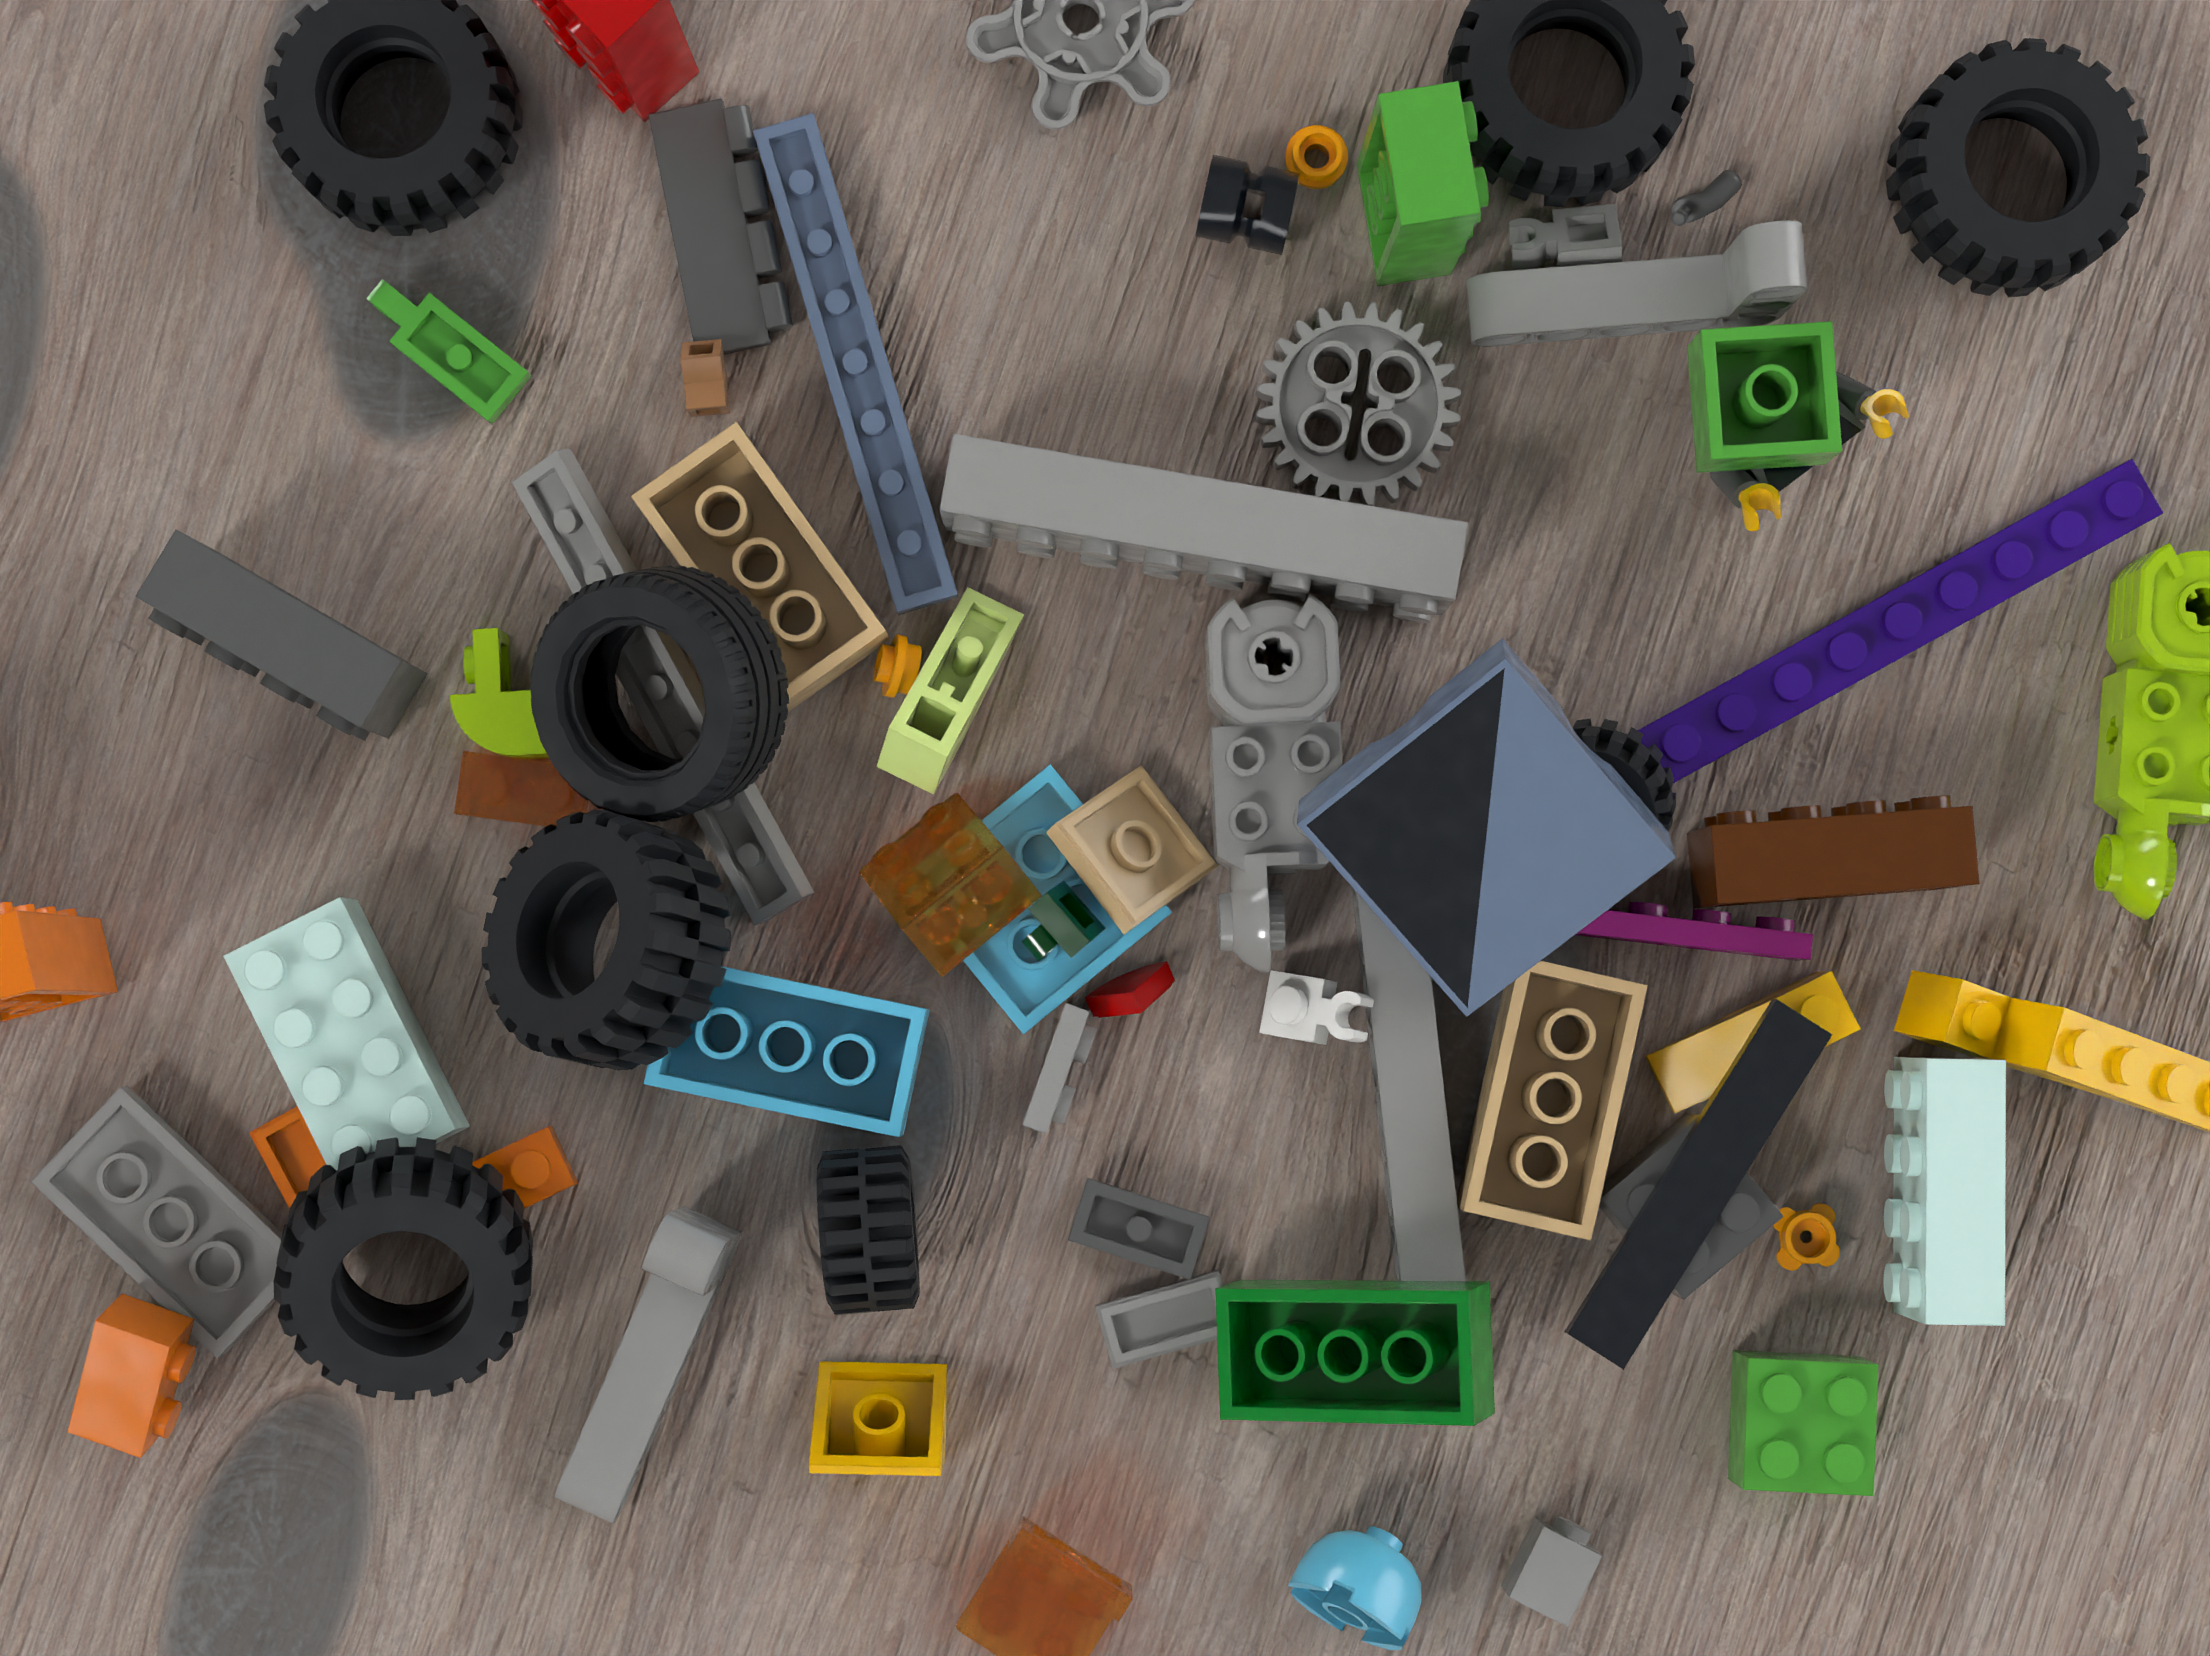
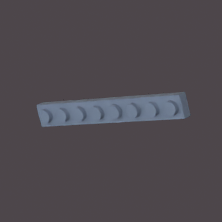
M814 113L753 130L898 615L958 598L959 596Z

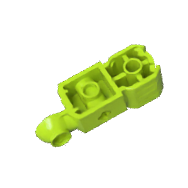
M2170 543L2134 560L2125 566L2110 583L2106 649L2116 664V673L2102 679L2094 804L2117 820L2116 835L2103 834L2097 845L2094 859V881L2098 891L2111 892L2120 906L2131 914L2145 920L2151 918L2159 907L2161 900L2169 896L2176 878L2177 853L2175 843L2168 838V826L2177 824L2199 826L2210 822V551L2197 550L2177 555Z

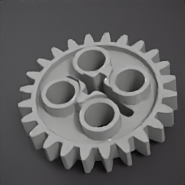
M1348 301L1344 302L1340 320L1333 321L1324 307L1318 309L1316 315L1317 329L1314 331L1300 319L1296 321L1293 329L1298 340L1297 344L1279 337L1276 341L1275 349L1284 359V362L1276 360L1264 361L1262 371L1273 379L1275 383L1257 385L1255 396L1270 402L1271 406L1256 411L1255 422L1273 425L1274 428L1262 437V448L1280 446L1283 450L1274 461L1273 468L1280 470L1291 464L1297 468L1291 487L1296 489L1310 479L1316 482L1314 496L1324 497L1328 489L1337 491V500L1348 502L1351 493H1359L1362 504L1372 506L1374 503L1375 491L1381 490L1392 504L1397 502L1399 498L1398 482L1402 481L1413 491H1417L1421 487L1422 481L1417 467L1434 474L1437 472L1441 464L1430 450L1449 452L1453 446L1454 441L1440 431V429L1456 427L1459 424L1461 416L1453 411L1444 409V407L1459 399L1461 389L1443 387L1442 382L1452 375L1455 366L1454 364L1435 366L1433 359L1437 356L1443 344L1440 341H1436L1422 347L1418 340L1424 328L1423 323L1419 322L1407 332L1399 328L1402 318V310L1396 309L1391 314L1387 322L1379 321L1376 302L1370 303L1364 318H1356L1353 307ZM1366 351L1370 354L1371 359L1363 403L1365 406L1370 407V409H1366L1359 424L1356 458L1349 461L1345 458L1344 452L1352 410L1351 406L1341 403H1348L1356 387L1359 353ZM1331 356L1339 359L1344 363L1348 377L1337 384L1323 382L1314 371V363L1317 360ZM1386 366L1401 368L1409 378L1410 387L1402 393L1385 391L1377 380V372ZM1315 418L1327 419L1335 425L1338 431V440L1329 446L1315 445L1307 438L1304 426L1308 421ZM1385 427L1391 429L1397 434L1401 449L1398 453L1391 456L1377 454L1371 449L1367 434L1376 428Z

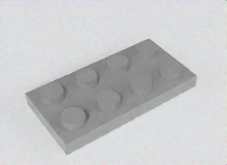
M128 1086L120 1087L31 1181L163 1308L194 1318L191 1334L216 1358L224 1356L276 1301L274 1300L273 1281L282 1232Z

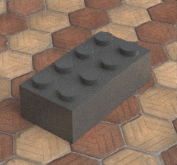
M176 529L135 596L154 607L148 618L154 623L198 645H202L205 638L209 639L210 641L204 650L209 655L253 677H256L260 670L264 671L266 674L260 682L261 685L293 703L297 702L311 709L314 702L319 703L322 706L316 715L318 718L350 736L352 734L364 741L370 732L388 739L391 737L427 676V673L216 550Z

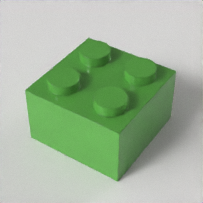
M1832 321L1701 329L1687 345L1696 473L1825 465L1842 452Z
M1733 1350L1728 1479L1743 1490L1874 1496L1878 1364L1860 1356Z

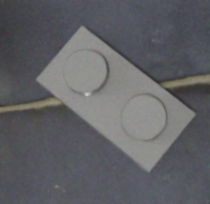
M1065 1003L1024 1118L1023 1126L1047 1134L1051 1121L1064 1125L1076 1088L1065 1085V1080L1073 1060L1085 1064L1097 1031V1027L1086 1024L1090 1011Z

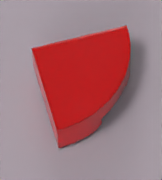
M1159 962L1132 970L1108 981L1088 994L1085 1000L1093 1017L1103 1018L1141 1014L1172 986L1175 978L1168 962Z

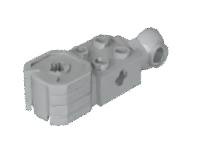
M1309 595L1303 607L1287 601L1266 600L1240 609L1236 601L1231 598L1219 608L1211 619L1204 640L1207 705L1221 722V726L1211 727L1209 732L1214 860L1216 863L1229 869L1230 893H1217L1220 951H1234L1248 966L1269 974L1271 951L1285 950V912L1282 889L1268 890L1267 875L1294 874L1295 871L1321 870L1331 863L1297 825L1298 804L1301 798L1343 766L1340 721L1326 722V711L1341 687L1338 625L1331 611L1312 595ZM1264 652H1274L1279 654L1286 664H1283L1279 673L1281 675L1273 676L1268 674L1267 665L1262 663L1256 664L1255 657L1257 655L1263 656Z

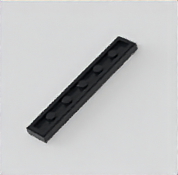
M1771 1000L1564 1331L1565 1333L1624 1370L1832 1036L1831 1033L1779 1000Z

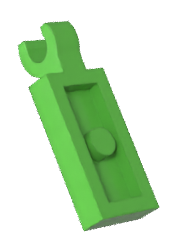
M382 279L366 298L377 310L400 327L389 342L491 425H493L532 377L527 370L431 293H428L418 307H416Z

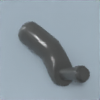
M1725 170L1703 191L1675 200L1671 209L1673 224L1682 226L1685 223L1694 222L1722 208L1740 190L1742 181L1739 175L1734 171Z

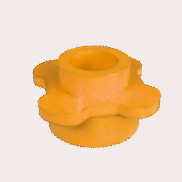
M1816 1203L1810 1210L1794 1211L1789 1207L1778 1209L1784 1217L1776 1222L1773 1228L1779 1234L1780 1248L1776 1253V1260L1781 1267L1790 1271L1797 1270L1801 1264L1819 1263L1822 1266L1828 1267L1838 1260L1840 1248L1836 1244V1232L1832 1225L1835 1222L1836 1215L1830 1206ZM1807 1230L1811 1233V1240L1803 1243L1800 1239V1234Z

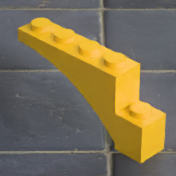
M1915 970L1911 971L1895 1024V1032L1979 1059L2006 1060V1067L2100 1095L2210 1133V1062L2064 1007L2012 998L1963 979Z

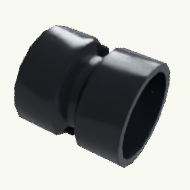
M1213 155L1202 200L1196 237L1230 244L1237 236H1242L1248 248L1282 255L1300 173L1265 166L1258 174L1251 173L1246 161ZM1247 192L1265 196L1261 220L1242 217Z

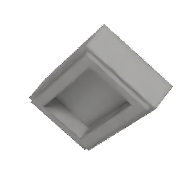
M1215 1270L1191 1277V1280H1180L1095 1305L1112 1368L1115 1369L1216 1340L1215 1288L1223 1286L1219 1271Z

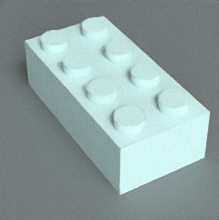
M339 897L223 956L326 1165H331L337 1170L340 1154L357 1146L362 1147L365 1154L375 1152L377 1140L397 1137L399 1147H416L417 1137L434 1139L437 1144L470 1127L358 900Z
M1894 1057V1070L1887 1071L1884 1084L1886 1105L1888 1108L1894 1109V1134L1886 1136L1884 1145L1886 1170L1888 1173H1894L1893 1199H1887L1884 1207L1885 1233L1887 1237H1893V1263H1887L1884 1269L1883 1285L1887 1302H1893V1313L1923 1324L2005 1326L2006 1060Z

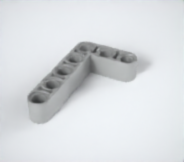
M1790 220L1772 221L1747 227L1742 230L1723 254L1499 271L1475 275L1466 280L1472 345L1483 347L1699 331L1701 329L1749 327L1774 322L1780 319L1808 289L1802 223Z
M685 1206L665 1215L652 1239L642 1265V1270L651 1273L566 1465L554 1498L613 1524L616 1522L632 1490L733 1260L743 1234L742 1231Z

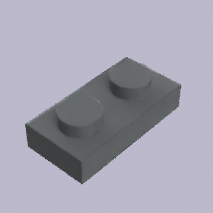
M1087 1177L1068 1241L1191 1280L1210 1217Z

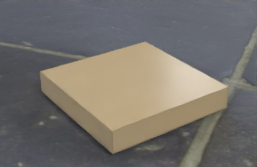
M1142 765L1059 820L1046 832L1124 935L1218 867V864Z

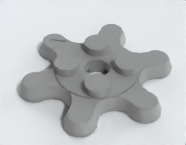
M1014 0L1012 5L1004 12L996 15L982 16L974 20L966 33V44L970 54L978 61L984 63H996L1004 58L1014 56L1024 58L1032 63L1039 76L1038 89L1032 102L1034 117L1042 126L1048 129L1059 130L1068 127L1074 122L1078 115L1082 93L1090 85L1097 82L1117 84L1125 91L1129 99L1137 105L1148 107L1162 102L1169 93L1171 85L1170 75L1165 66L1155 60L1149 53L1146 45V35L1150 27L1158 20L1167 17H1178L1187 13L1195 0ZM1074 5H1088L1097 12L1099 24L1097 23L1096 27L1091 31L1079 33V36H1076L1064 24L1063 16Z

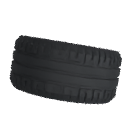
M656 566L615 575L588 584L581 588L580 592H575L569 596L568 600L560 605L558 612H555L550 617L549 624H546L543 630L542 637H540L537 643V652L534 653L533 667L530 675L531 708L540 742L562 778L582 798L587 801L589 800L598 809L608 810L646 822H663L695 813L731 799L737 793L744 791L749 785L753 784L759 778V774H762L768 768V763L772 762L775 756V749H778L782 741L781 735L785 731L786 725L784 720H787V704H789L787 670L781 658V649L778 647L777 639L773 632H770V626L766 619L762 618L761 612L755 606H752L751 601L745 595H741L737 588L732 585L728 586L727 582L722 578H715L712 573L701 572L699 569L687 568L686 566ZM641 625L669 635L690 656L702 681L705 715L699 738L684 759H673L651 750L630 729L618 704L615 674L621 650L636 628Z

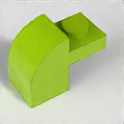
M499 628L472 629L473 646L464 647L463 666L467 684H475V693L450 695L452 711L459 726L476 744L504 757L518 760L550 759L540 742L532 714L531 691H512L509 634Z

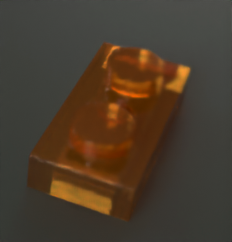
M463 751L454 814L546 827L549 824L557 826L556 821L564 816L579 811L587 813L589 800H585L577 791H574L552 763Z

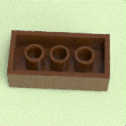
M1950 795L1912 798L1910 801L1894 803L1895 812H1886V801L1876 800L1847 803L1846 806L1831 808L1830 817H1822L1821 805L1782 808L1781 811L1767 813L1768 821L1757 822L1756 810L1717 813L1716 816L1705 817V828L1687 833L1693 909L1943 890L1978 885L1980 881L1973 806L1951 807Z

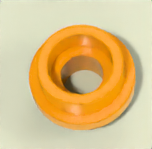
M1311 125L1297 131L1288 142L1285 152L1287 171L1300 173L1298 184L1309 189H1323L1335 184L1344 174L1348 162V150L1343 138L1333 129L1322 125ZM1310 150H1320L1327 156L1328 162L1321 168H1312L1306 163L1304 155Z
M896 634L891 645L881 644L878 649L873 670V681L882 683V695L885 697L894 698L897 693L907 695L918 676L922 649L919 645L908 643L907 636Z

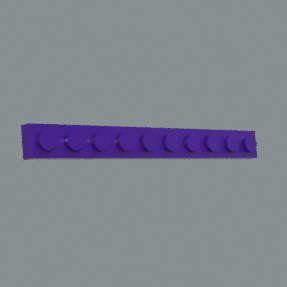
M2130 459L1637 730L1644 734L1640 743L1647 749L1653 744L1658 747L1663 754L1660 764L1663 768L1670 766L1674 777L1673 783L2162 515L2163 511L2133 459Z

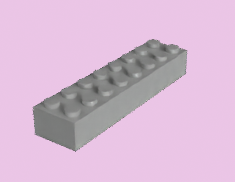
M953 434L939 510L945 530L955 532L954 540L967 545L992 547L993 538L1017 542V551L1026 555L1054 558L1056 549L1081 554L1079 562L1107 569H1116L1118 560L1143 564V574L1157 578L1178 580L1180 579L1181 571L1206 575L1205 584L1216 588L1242 590L1243 582L1269 586L1267 594L1279 599L1305 601L1306 593L1330 596V606L1338 609L1367 612L1369 604L1394 607L1393 617L1420 623H1429L1431 615L1442 616L1456 600L1468 523L958 434Z

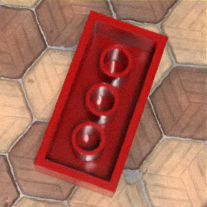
M532 0L538 11L545 17L543 23L556 37L554 42L578 69H581L586 63L589 64L587 69L599 82L597 85L598 89L621 114H624L631 108L646 122L649 119V114L656 113L699 73L670 0Z

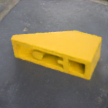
M1832 971L1813 972L1645 1055L1672 1112H1680L1711 1098L1772 999L1779 1000L1831 1033L1832 1036L1826 1046L1860 1030L1861 1028Z

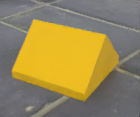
M819 1361L809 1456V1473L941 1476L945 1465L947 1364Z

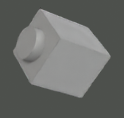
M1556 1515L1552 1525L1534 1517L1501 1587L1509 1598L1568 1627L1602 1555L1592 1545L1587 1543L1592 1533L1583 1527Z

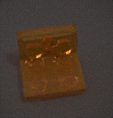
M958 793L951 795L944 802L929 808L917 824L896 841L888 843L877 850L871 861L859 871V874L899 927L941 977L946 975L1042 897L1002 844Z
M1023 1516L959 1617L956 1628L959 1632L997 1656H1090L1111 1620L1114 1618L1120 1621L1133 1600L1132 1585Z

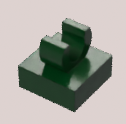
M1063 880L1046 892L1028 909L1041 925L1030 933L1022 943L1038 961L1058 945L1072 958L1106 928Z

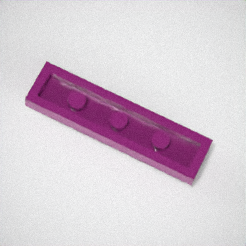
M1629 902L1628 913L1607 910L1575 934L1576 936L1794 961L1811 960L1813 934L1794 932L1795 920L1756 916L1755 927L1730 925L1732 913L1705 909H1693L1692 920L1667 917V905L1645 902Z

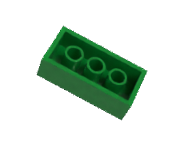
M1238 1280L1215 1288L1220 1420L1475 1426L1495 1414L1490 1281Z

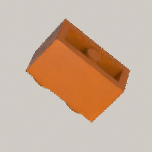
M122 1293L95 1320L67 1432L139 1458L146 1453L158 1437L168 1438L176 1425L181 1411V1402L174 1399L177 1385L185 1380L195 1358L196 1347L188 1344L195 1319Z

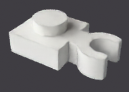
M1270 970L1259 1033L1326 1045L1328 1033L1330 1032L1332 1036L1340 1040L1356 1043L1367 1041L1368 1033L1352 1029L1348 1022V1016L1355 1006L1373 1007L1374 1000L1365 994L1351 991H1343L1335 995L1337 982Z

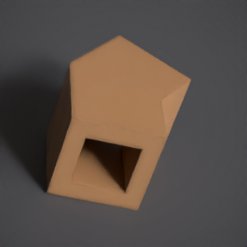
M722 339L682 342L680 362L687 412L691 417L730 414Z

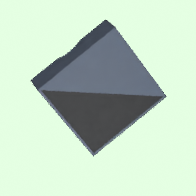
M1503 638L1429 696L1425 704L1406 724L1392 734L1370 743L1301 798L1298 804L1297 825L1466 1017L1676 858L1669 832L1612 765L1591 751L1579 738L1570 725L1560 704Z

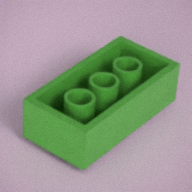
M1458 81L1378 94L1356 164L1377 287L1451 275L1460 255L1465 254L1466 243L1468 239L1473 237L1475 224L1480 223V208L1488 207L1489 192L1483 166L1473 167L1469 142L1477 141L1478 136L1475 109L1472 101L1462 102Z

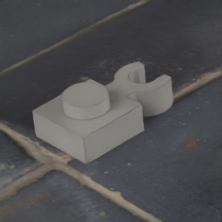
M1616 204L1552 210V222L1542 223L1533 218H1518L1509 222L1510 246H1512L1513 268L1531 269L1550 259H1557L1558 267L1622 262V241Z

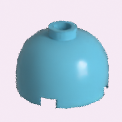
M1369 1526L1365 1534L1353 1530H1343L1328 1533L1317 1540L1300 1560L1288 1586L1293 1587L1291 1595L1295 1600L1329 1625L1340 1631H1343L1346 1624L1366 1630L1361 1641L1388 1650H1402L1414 1626L1421 1605V1582L1412 1563L1399 1553L1403 1546L1402 1542L1385 1530Z

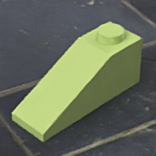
M967 587L888 728L877 763L878 768L934 795L1006 655L1024 614Z

